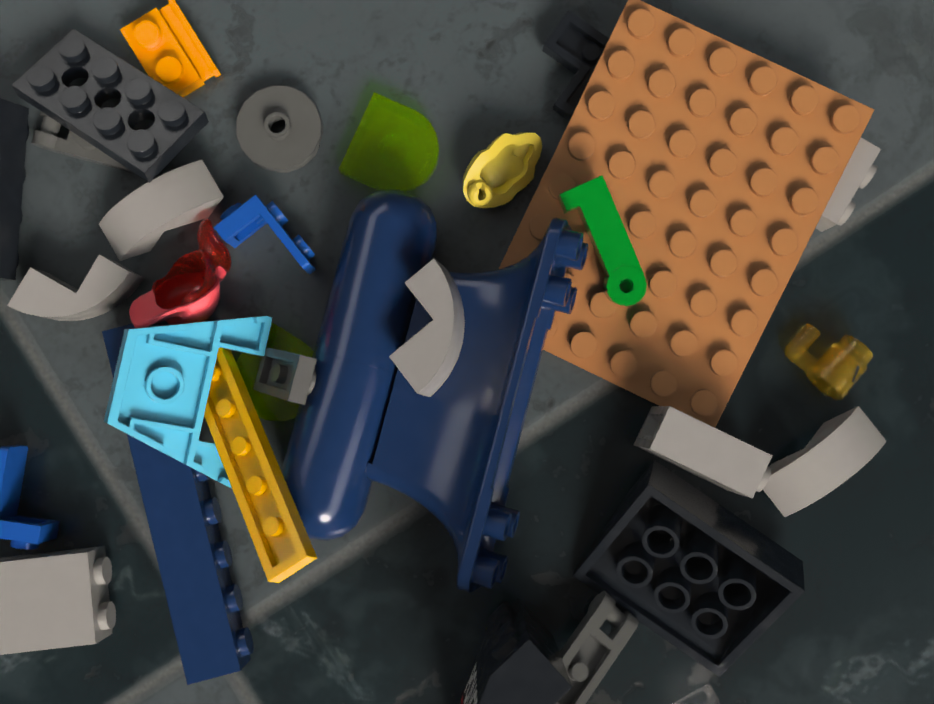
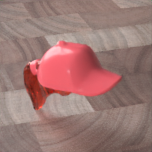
M209 219L203 220L199 225L197 231L199 249L187 253L176 260L167 275L153 283L151 291L133 301L129 309V316L135 328L149 327L164 320L169 325L204 322L214 313L220 299V281L230 271L232 261L228 249L216 235Z

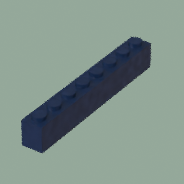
M161 321L152 326H163L169 324L166 321ZM133 324L102 331L113 378L124 329L135 328ZM127 434L187 685L241 671L251 660L250 654H253L254 645L249 628H243L239 612L243 608L242 594L238 584H232L228 568L232 566V553L228 542L221 539L218 523L222 521V514L216 497H211L207 480L211 478Z

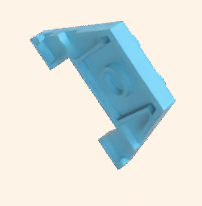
M255 316L124 329L104 422L219 483L232 488L215 443L199 440L218 349L224 348L264 356L273 317Z

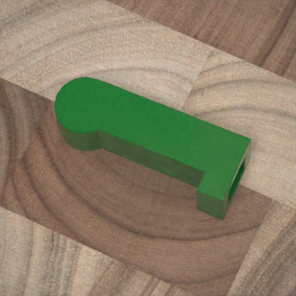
M603 175L559 194L557 198L564 214L576 208L606 276L603 289L607 298L613 303L623 306H630L639 302L646 293V279Z

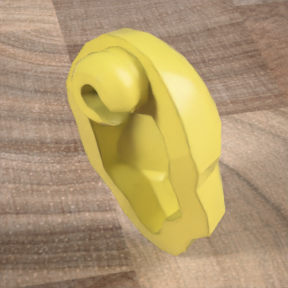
M519 132L513 135L504 133L492 141L487 149L478 151L470 161L463 176L462 189L466 201L474 207L483 209L498 207L511 201L519 191L534 179L535 166L540 158L543 146L541 137L533 132Z

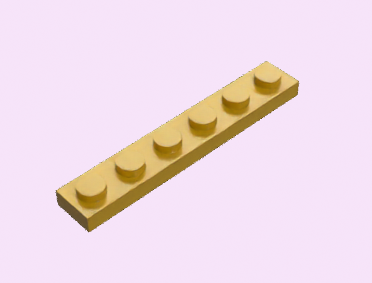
M219 348L204 417L268 582L280 583L317 559V556L232 351Z

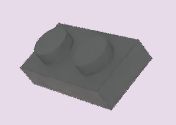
M266 347L265 355L262 356L253 390L305 405L307 395L312 392L316 383L315 365L317 359Z

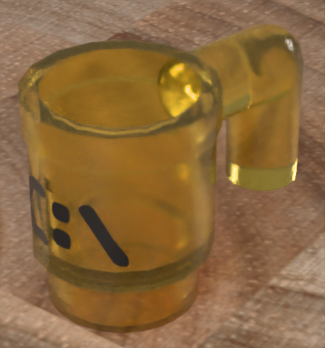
M806 324L786 346L785 355L790 361L806 372L809 381L821 392L835 400H843L852 386L866 372L867 364L873 358V354L858 339L844 335L838 343L831 344L823 355L817 359L807 349L820 336V332L814 326Z

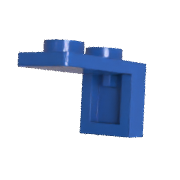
M254 195L243 205L242 203H236L226 209L220 216L222 221L214 226V229L221 238L236 248L260 228L268 224L309 275L317 270L310 262L315 253L300 235L292 239L284 229L283 225L289 222V220L273 200L266 205L257 195Z
M1 446L0 539L11 540L10 547L38 549L40 543L57 538L60 521L17 515L28 446Z

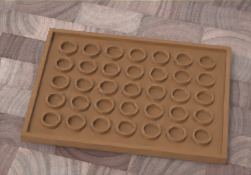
M628 0L499 269H502L526 258L538 247L553 218L567 220L572 231L583 233V243L588 244L585 265L582 270L567 267L564 277L572 279L571 286L577 288L574 308L571 314L555 312L552 328L547 332L543 350L659 406H671L715 428L874 109L641 0ZM602 175L646 279L647 288L645 295L639 302L630 306L615 304L607 298L603 289L606 276L576 208L564 214L557 198L559 194Z

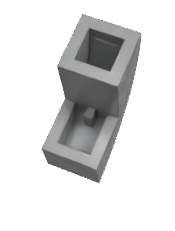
M198 160L173 169L153 179L150 183L147 182L113 206L102 218L99 226L119 261L150 252L164 231L209 218L224 196L203 160Z
M98 255L79 289L50 273L30 267L7 306L29 315L58 321L90 319L105 314L122 304L139 287L144 277L102 255Z
M434 258L405 282L406 286L433 320L389 356L415 392L427 397H431L452 372L462 348L465 328L464 309L459 290L448 270Z
M857 406L824 422L804 449L772 463L769 466L771 467V475L763 490L782 515L787 517L816 502L847 481L879 452L886 443V440L862 409Z

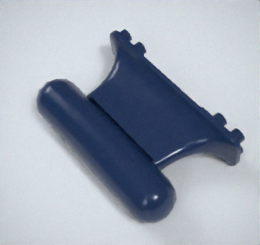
M399 189L377 190L359 201L350 217L312 357L317 359L315 365L316 383L312 392L307 395L305 405H299L281 471L310 539L328 541L342 537L353 529L366 509L372 482L375 481L404 493L422 504L446 527L454 541L458 555V589L471 593L481 586L492 589L495 582H502L508 564V556L494 552L497 540L505 541L506 537L513 538L520 517L519 510L505 507L510 490L508 483L547 332L552 328L556 311L571 314L574 308L577 288L571 286L572 279L564 277L567 267L582 270L585 265L588 244L583 243V233L572 231L567 220L553 218L538 247L518 263L487 272H449L459 290L464 309L465 328L463 344L458 360L447 380L431 397H427L415 392L389 356L433 320L406 286L405 282L432 260L437 242L436 220L431 208L419 197Z

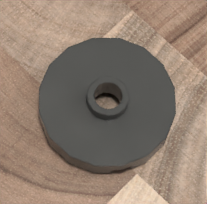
M272 85L256 91L243 103L236 120V136L241 150L256 166L265 170L276 171L277 173H289L304 167L316 156L320 148L323 122L316 105L305 93L290 86ZM276 122H285V129L282 132H272V126Z

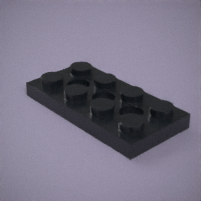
M72 29L12 84L20 98L149 183L209 123L205 111L75 29ZM75 79H88L87 82L80 87H68L69 84ZM109 99L121 100L114 108L106 107L101 109V105ZM142 120L154 121V124L147 130H133L134 126Z

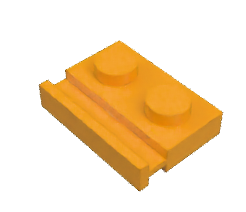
M168 0L169 4L159 10L157 7L121 28L120 31L147 75L181 97H185L205 85L204 82L213 76L218 77L221 73L175 0Z

